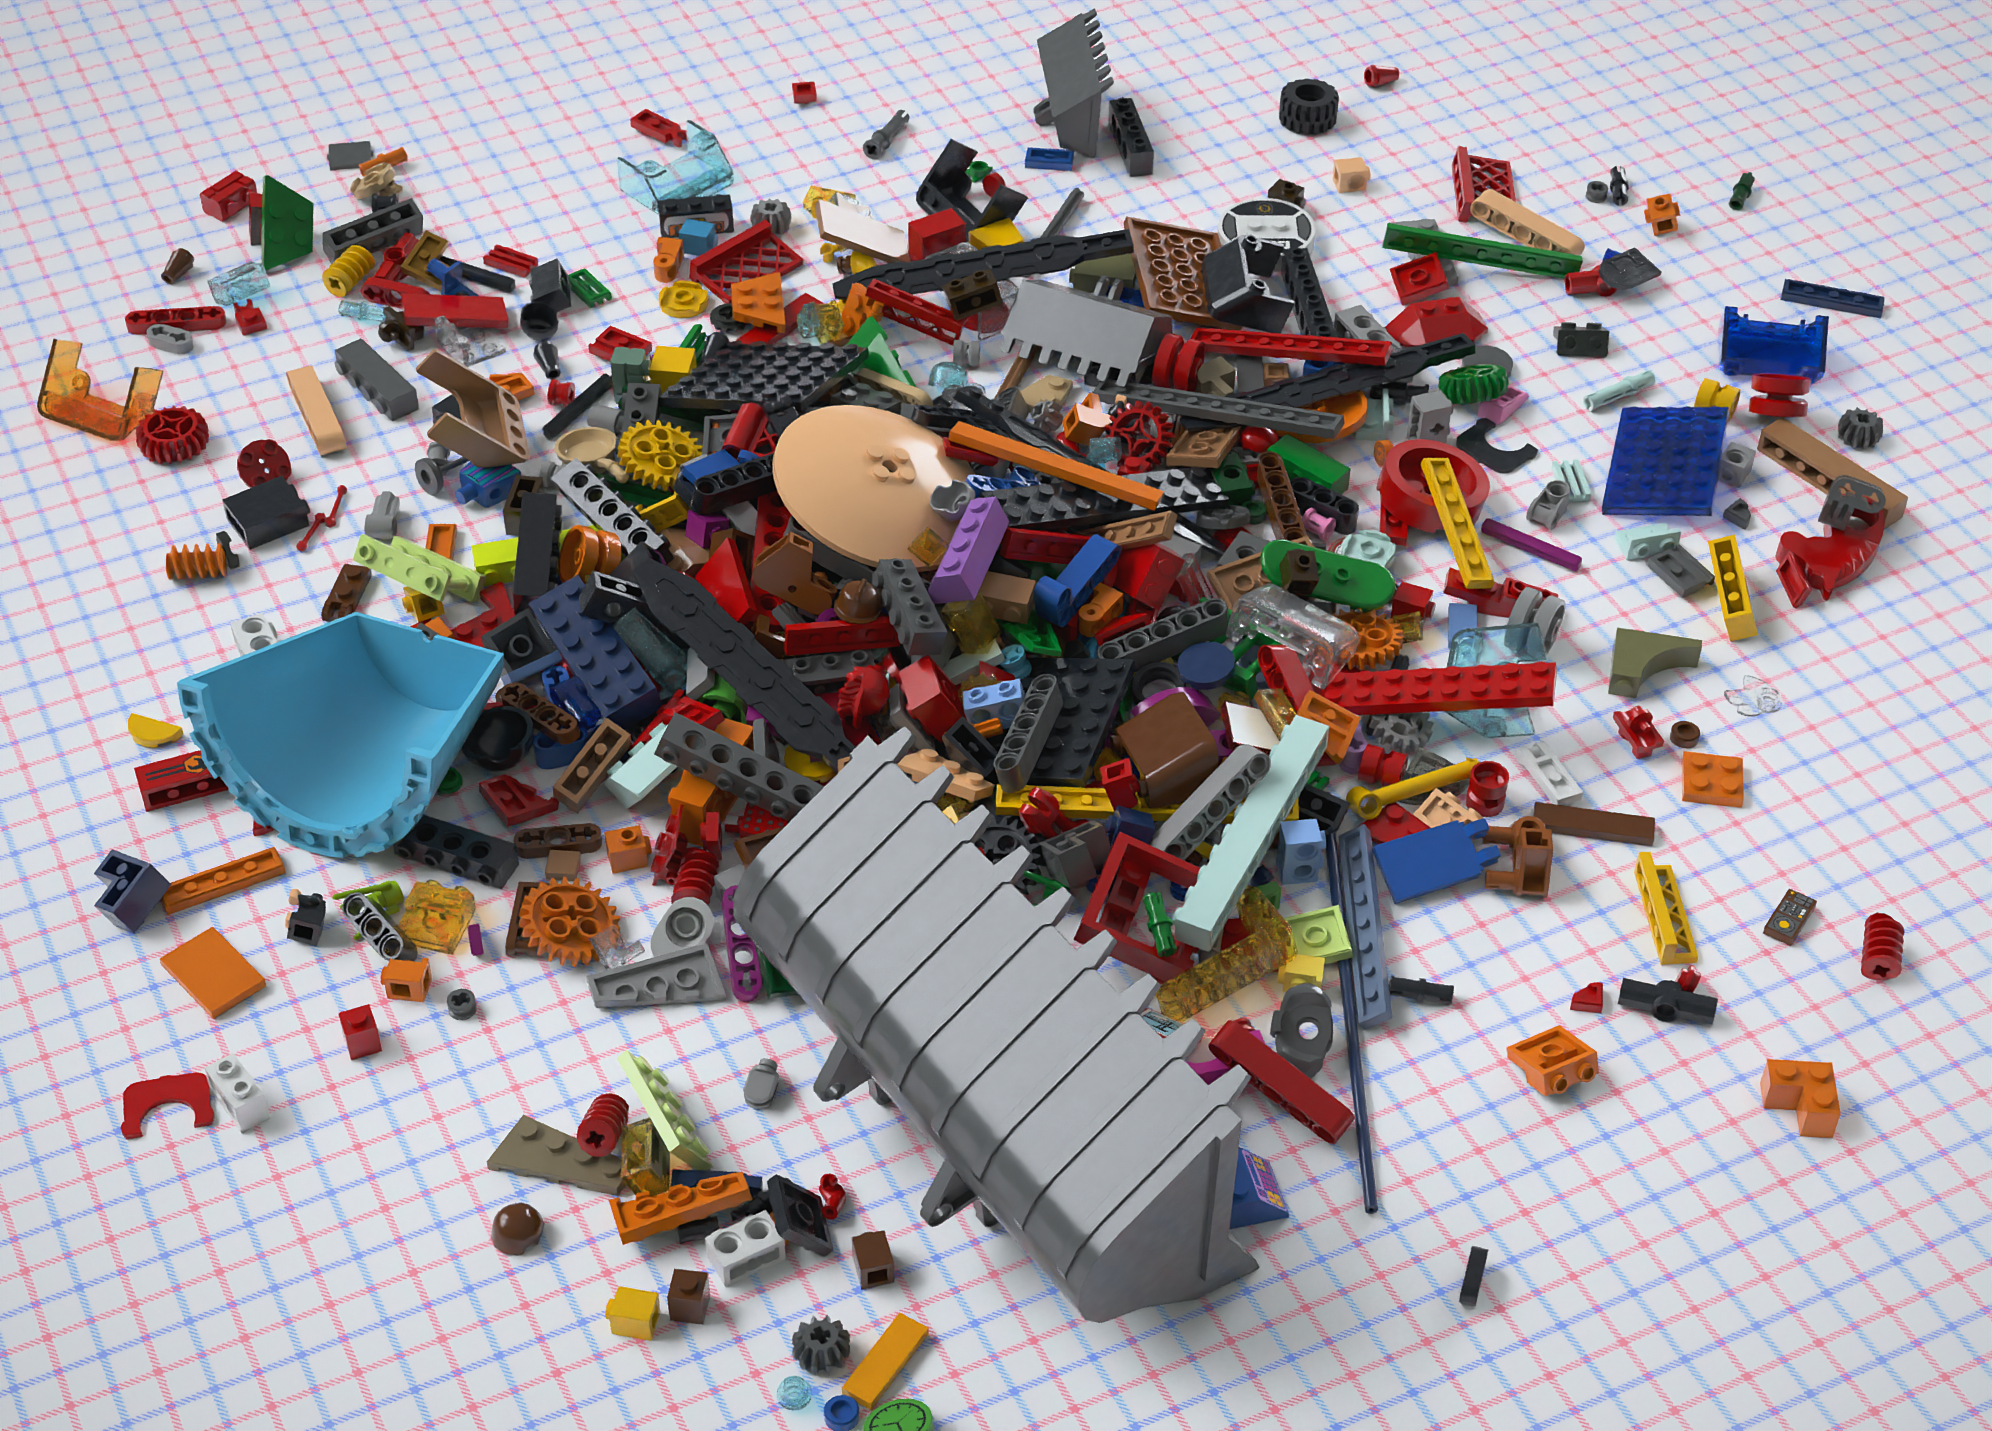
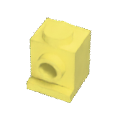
M1287 953L1286 965H1279L1277 983L1283 984L1282 992H1287L1290 988L1304 983L1313 984L1321 989L1325 958Z

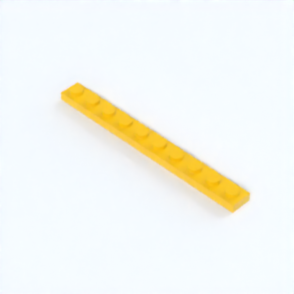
M997 784L996 815L1019 816L1018 811L1022 804H1029L1035 807L1027 797L1034 787L1043 789L1056 797L1059 801L1060 810L1067 818L1108 819L1110 815H1114V809L1104 788L1025 785L1020 791L1008 793L1001 789L1000 784ZM1136 792L1138 805L1131 809L1152 814L1153 821H1167L1183 803L1149 809L1144 799L1139 798ZM1246 797L1240 802L1241 804H1244ZM1298 798L1285 821L1299 820ZM1237 806L1220 824H1232Z

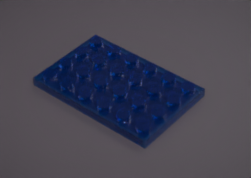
M1622 407L1602 502V515L1712 516L1729 419V407Z

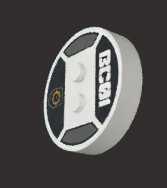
M1254 198L1240 201L1228 207L1218 220L1217 233L1221 246L1242 235L1250 234L1260 239L1284 244L1283 250L1308 248L1311 256L1314 250L1316 227L1312 217L1295 204L1279 199ZM1283 251L1273 272H1281Z

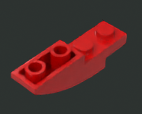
M1451 567L1447 571L1443 589L1444 594L1467 601L1466 604L1477 605V613L1504 618L1510 617L1512 609L1525 587L1541 591L1543 601L1549 596L1559 597V594L1508 577L1505 578L1503 584L1495 582L1492 588L1466 589L1460 571Z
M1121 859L1098 923L1127 935L1133 918L1138 911L1151 871Z

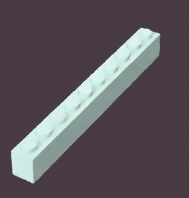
M1298 715L1294 717L1290 725H1285L1280 743L1273 745L1269 755L1271 760L1270 771L1249 792L1244 804H1238L1234 813V821L1232 824L1225 826L1221 843L1213 846L1208 865H1202L1195 887L1190 886L1186 893L1185 904L1182 908L1178 907L1172 918V924L1175 926V940L1208 952L1211 950L1280 829V822L1285 821L1326 750L1329 734L1328 725Z

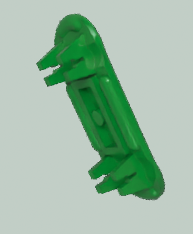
M1284 539L1273 540L1267 543L1260 556V564L1264 574L1271 581V589L1276 590L1277 587H1282L1281 591L1283 592L1279 565L1287 550L1302 549L1304 551H1315L1319 582L1312 594L1305 596L1344 606L1347 605L1353 610L1360 607L1361 612L1367 613L1369 610L1386 605L1395 593L1396 585L1393 575L1378 563Z

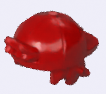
M877 664L874 666L867 665L866 667L855 666L852 672L846 674L848 681L844 687L839 689L838 697L840 700L837 712L841 719L846 716H853V728L856 730L860 728L864 716L877 715L884 708L887 699L890 698L889 684L886 678L887 673L884 666H878Z

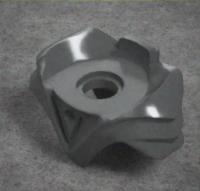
M1304 983L1290 988L1284 994L1280 1010L1273 1012L1270 1035L1272 1038H1275L1277 1053L1312 1079L1322 1069L1325 1056L1332 1047V1002L1329 996L1319 987L1310 983ZM1313 1023L1318 1029L1317 1035L1312 1039L1303 1038L1299 1033V1028L1302 1024Z

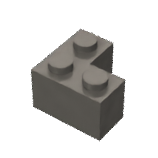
M1094 820L1038 843L1050 877L1072 889L1082 888L1089 884L1090 879L1097 877L1095 870L1104 867L1111 850L1103 825Z

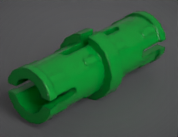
M1155 892L1146 894L1142 900L1149 920L1147 927L1149 932L1153 934L1157 954L1159 957L1172 956L1178 950L1171 932L1172 920L1171 917L1167 916L1162 893L1157 892L1155 894Z

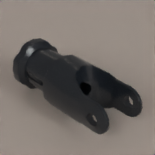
M1388 382L1371 386L1369 394L1372 399L1381 400L1383 389H1388V396L1393 398L1394 405H1406V403H1411L1412 396L1429 393V384L1415 386L1408 385L1407 382Z

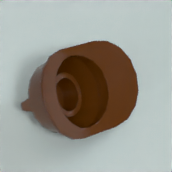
M867 579L847 583L842 588L834 605V611L843 621L860 625L875 621L883 609L876 587L868 583Z

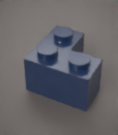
M112 849L93 873L107 886V889L94 904V907L114 926L135 934L156 904L162 899L171 883L151 863Z

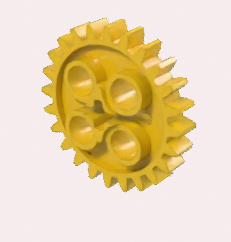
M646 420L645 426L637 422L635 428L629 426L628 431L623 432L618 445L617 457L621 458L620 465L626 466L625 473H634L633 480L641 478L643 479V486L649 482L652 483V489L655 490L660 485L663 491H666L668 486H671L673 489V483L680 472V465L702 455L703 446L697 445V438H689V431L680 432L681 426L673 429L671 428V422H668L666 426H662L660 420H657L656 425H652L649 420Z

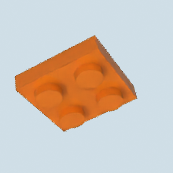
M1683 751L1682 801L1742 808L1744 801L1743 758Z

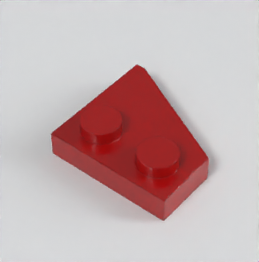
M507 774L479 782L480 794L507 827L558 810L559 801L556 798L551 797L549 800H546L536 795V788L522 784Z

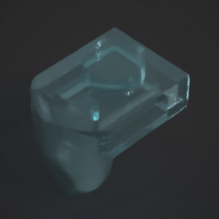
M813 303L804 304L797 315L798 330L803 339L820 335L829 325L827 319L816 314Z

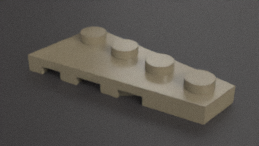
M524 1114L486 1161L488 1170L498 1172L500 1168L512 1170L517 1176L528 1178L529 1174L546 1177L547 1182L560 1184L562 1181L575 1183L577 1188L615 1196L621 1193L636 1172L635 1164L611 1153L604 1157L589 1155L581 1149L577 1138Z

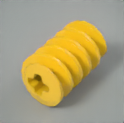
M358 245L350 246L323 272L322 281L324 286L331 294L337 297L346 296L347 292L351 291L375 267V259L365 248Z

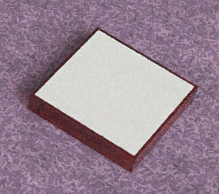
M1228 701L1223 702L1220 709L1229 750L1234 751L1240 745L1250 744L1269 756L1273 745L1280 743L1282 734L1277 712Z

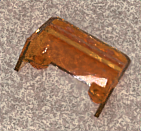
M53 338L37 401V410L42 417L109 441L120 442L139 426V421L145 419V414H152L163 370L135 366L125 406L89 394L91 386L90 376L86 371L77 368L83 346L82 342Z

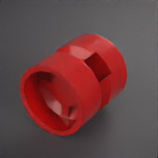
M1367 744L1359 766L1358 780L1371 784L1380 781L1382 787L1404 780L1409 755L1393 750L1387 754L1385 748Z
M1483 761L1473 766L1470 772L1466 796V806L1468 809H1474L1482 817H1493L1502 812L1509 783V772L1500 763L1493 761Z

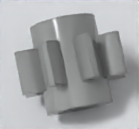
M1047 399L1045 402H1038L1031 412V417L1036 420L1033 425L1046 433H1049L1050 430L1056 431L1063 421V415L1059 413L1062 406Z

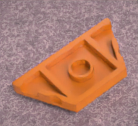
M773 273L731 284L733 320L750 323L761 328L766 323L777 326V332L785 333L780 273Z

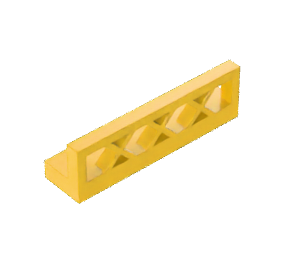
M1651 851L1639 852L1634 874L1660 965L1697 963L1699 956L1672 866L1654 865ZM1665 875L1667 882L1661 886L1658 876ZM1664 897L1673 902L1674 905L1670 909L1667 908ZM1671 920L1680 925V929L1677 932H1674ZM1680 944L1685 947L1688 953H1676L1677 945Z

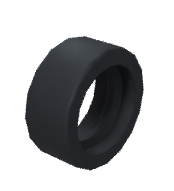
M1152 662L1140 668L1135 673L1131 685L1135 706L1146 699L1143 696L1142 690L1144 686L1152 681L1168 680L1173 682L1176 688L1186 687V682L1184 683L1180 679L1178 668L1167 662Z

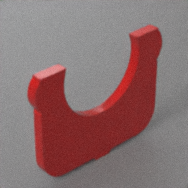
M200 1072L175 1076L165 1075L157 1079L134 1082L127 1086L123 1092L124 1121L121 1124L123 1137L126 1140L143 1137L141 1123L146 1114L153 1108L166 1103H181L190 1107L195 1113L194 1128L212 1125L215 1120V1114L211 1107L210 1087L206 1075Z

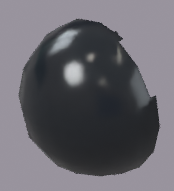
M511 706L484 710L461 748L463 754L471 763L486 771H507L517 766L529 754L533 745L534 727L530 715L521 708Z

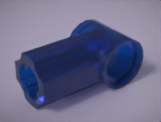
M578 676L569 678L549 688L554 705L573 716L577 720L579 728L589 730L596 726L597 722L602 718L601 710L590 699L583 681Z

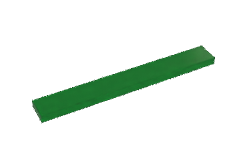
M1387 223L1382 242V248L1420 255H1429L1437 252L1438 258L1565 279V274L1580 272L1583 262V256L1391 223Z

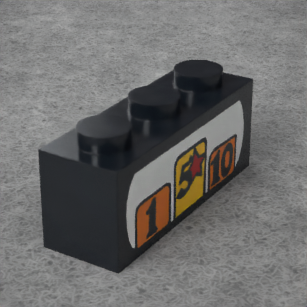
M716 194L703 197L692 196L681 199L669 198L657 201L661 237L678 238V232L686 219L715 223V234L734 232L733 207L730 194Z

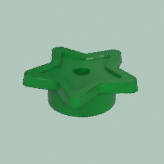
M974 161L970 164L966 173L971 177L972 182L975 183L981 179L983 180L985 176L990 174L993 166H988L984 161Z

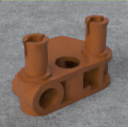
M791 531L773 545L764 547L762 552L755 558L752 577L754 583L759 588L814 615L819 616L823 611L830 609L832 600L838 591L835 585L829 581L826 573L822 571L812 573L813 542Z
M1523 816L1514 821L1513 824H1510V827L1489 826L1486 837L1482 838V844L1509 845V848L1512 849L1513 872L1486 870L1485 889L1512 890L1515 896L1519 897L1521 894H1531L1547 898L1553 857L1552 829H1546L1545 823L1533 816Z

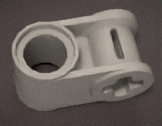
M1553 480L1547 483L1542 492L1531 502L1526 519L1529 521L1536 520L1547 525V529L1553 530L1559 519L1567 511L1570 486L1561 480Z

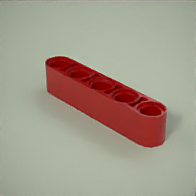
M1290 644L1263 645L1258 651L1259 666L1285 723L1290 725L1297 715L1309 690L1314 692L1293 646ZM1324 751L1316 767L1335 766L1336 763Z
M1228 1020L1208 1044L1209 1051L1230 1069L1239 1064L1251 1076L1248 1083L1325 1142L1333 1145L1336 1144L1355 1120L1354 1114L1347 1106L1237 1022Z

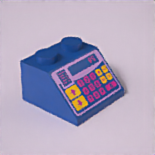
M1239 1147L1229 1230L1289 1218L1287 1206L1269 1160Z

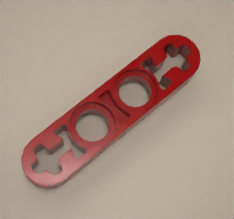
M220 306L138 310L128 313L124 318L127 331L134 335L147 334V329L155 324H165L189 332L217 330L223 328L227 323L225 311Z

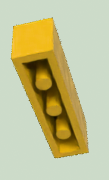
M1735 534L1708 541L1723 618L1730 642L1757 636L1758 631Z

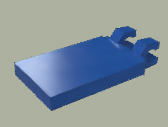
M1486 819L1472 821L1467 825L1463 821L1455 820L1375 845L1372 852L1394 905L1477 879L1485 867L1497 864L1498 858L1501 857L1497 845L1483 848L1476 852L1472 843L1474 840L1486 837V832L1489 831Z

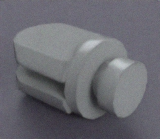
M762 1058L759 1064L753 1066L749 1071L743 1092L745 1103L753 1109H766L773 1102L779 1084V1074L776 1072L778 1064L774 1060Z

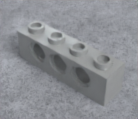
M1362 304L1335 312L1334 327L1338 338L1392 341L1393 349L1402 348L1400 343L1387 332L1385 327L1379 324ZM1413 376L1396 382H1413Z

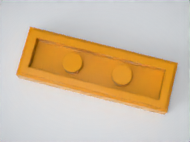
M899 1312L842 1386V1395L850 1396L858 1404L872 1410L929 1335V1328Z

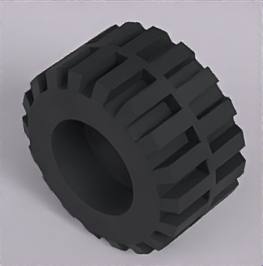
M1304 78L1287 83L1281 91L1279 121H1281L1283 126H1286V129L1298 134L1317 135L1331 130L1337 122L1338 91L1333 85L1319 79Z

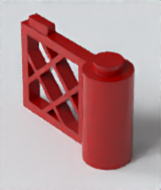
M756 403L741 405L721 450L725 449L738 462L741 450L749 451L759 457L772 454L775 451L776 445L774 441L779 439L776 434H768L766 429L770 423L761 406ZM769 444L773 450L767 454L756 452L759 447Z

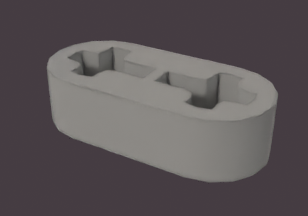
M155 324L147 329L148 342L154 348L174 354H186L194 348L192 336L186 330L165 324Z

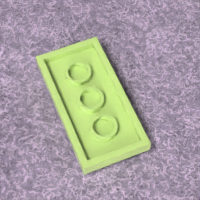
M628 1050L624 1051L617 1057V1060L669 1152L695 1170H710L713 1167L707 1157L710 1151L699 1137L696 1138L693 1132L696 1126L680 1110L683 1104L679 1097L668 1089L669 1079L665 1073L658 1067L654 1070L643 1056L640 1055L637 1058Z

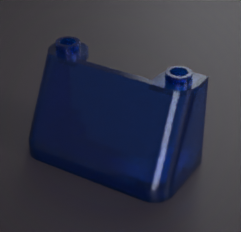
M1724 307L1718 327L1719 370L1725 375L1785 374L1810 378L1811 384H1815L1823 378L1826 367L1829 316L1816 315L1815 321L1805 324L1806 320L1800 319L1799 324L1795 325L1748 320L1749 314H1743L1742 317L1738 315V307Z

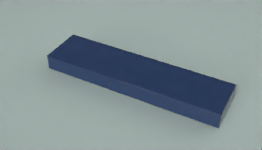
M1786 278L1780 300L1881 319L1885 297Z

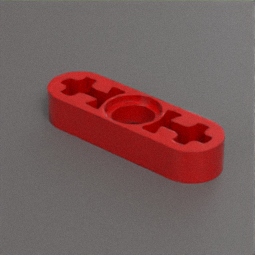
M369 277L360 289L362 296L366 300L402 309L401 299L396 298L391 291L397 292L400 296L401 293L430 294L421 287L377 277Z

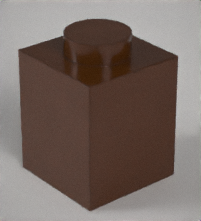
M885 1230L864 1232L858 1236L851 1237L852 1258L861 1290L894 1283V1261Z
M674 1268L667 1295L670 1321L704 1325L710 1300L708 1272Z

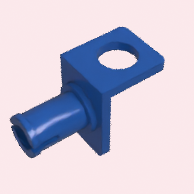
M434 258L427 265V272L442 281L441 295L465 293L468 296H479L462 284L463 263L461 261H457L450 267H447L437 258Z

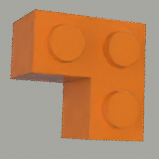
M1767 1059L1760 1080L1763 1108L1796 1110L1799 1134L1802 1137L1833 1138L1841 1115L1833 1063Z

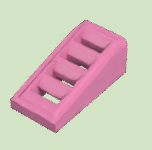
M1508 385V391L1503 396L1481 402L1477 415L1479 418H1488L1495 422L1496 425H1499L1528 400L1529 394Z

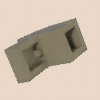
M1222 356L1205 362L1197 372L1196 393L1222 397L1234 394L1236 369Z

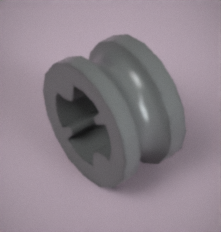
M1601 181L1589 182L1586 188V199L1592 203L1606 201L1608 185Z
M461 988L452 991L447 996L448 1012L453 1019L467 1020L476 1013V1000L472 991Z

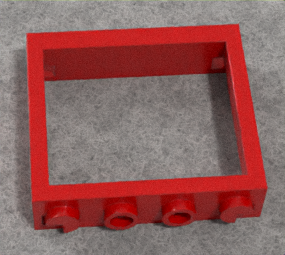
M1119 832L1073 940L1084 945L1106 929L1118 941L1111 951L1110 957L1177 986L1183 974L1189 976L1195 962L1190 959L1191 954H1197L1199 948L1184 943L1179 958L1173 956L1159 957L1156 948L1100 924L1096 920L1121 859L1188 889L1190 886L1195 887L1201 868Z

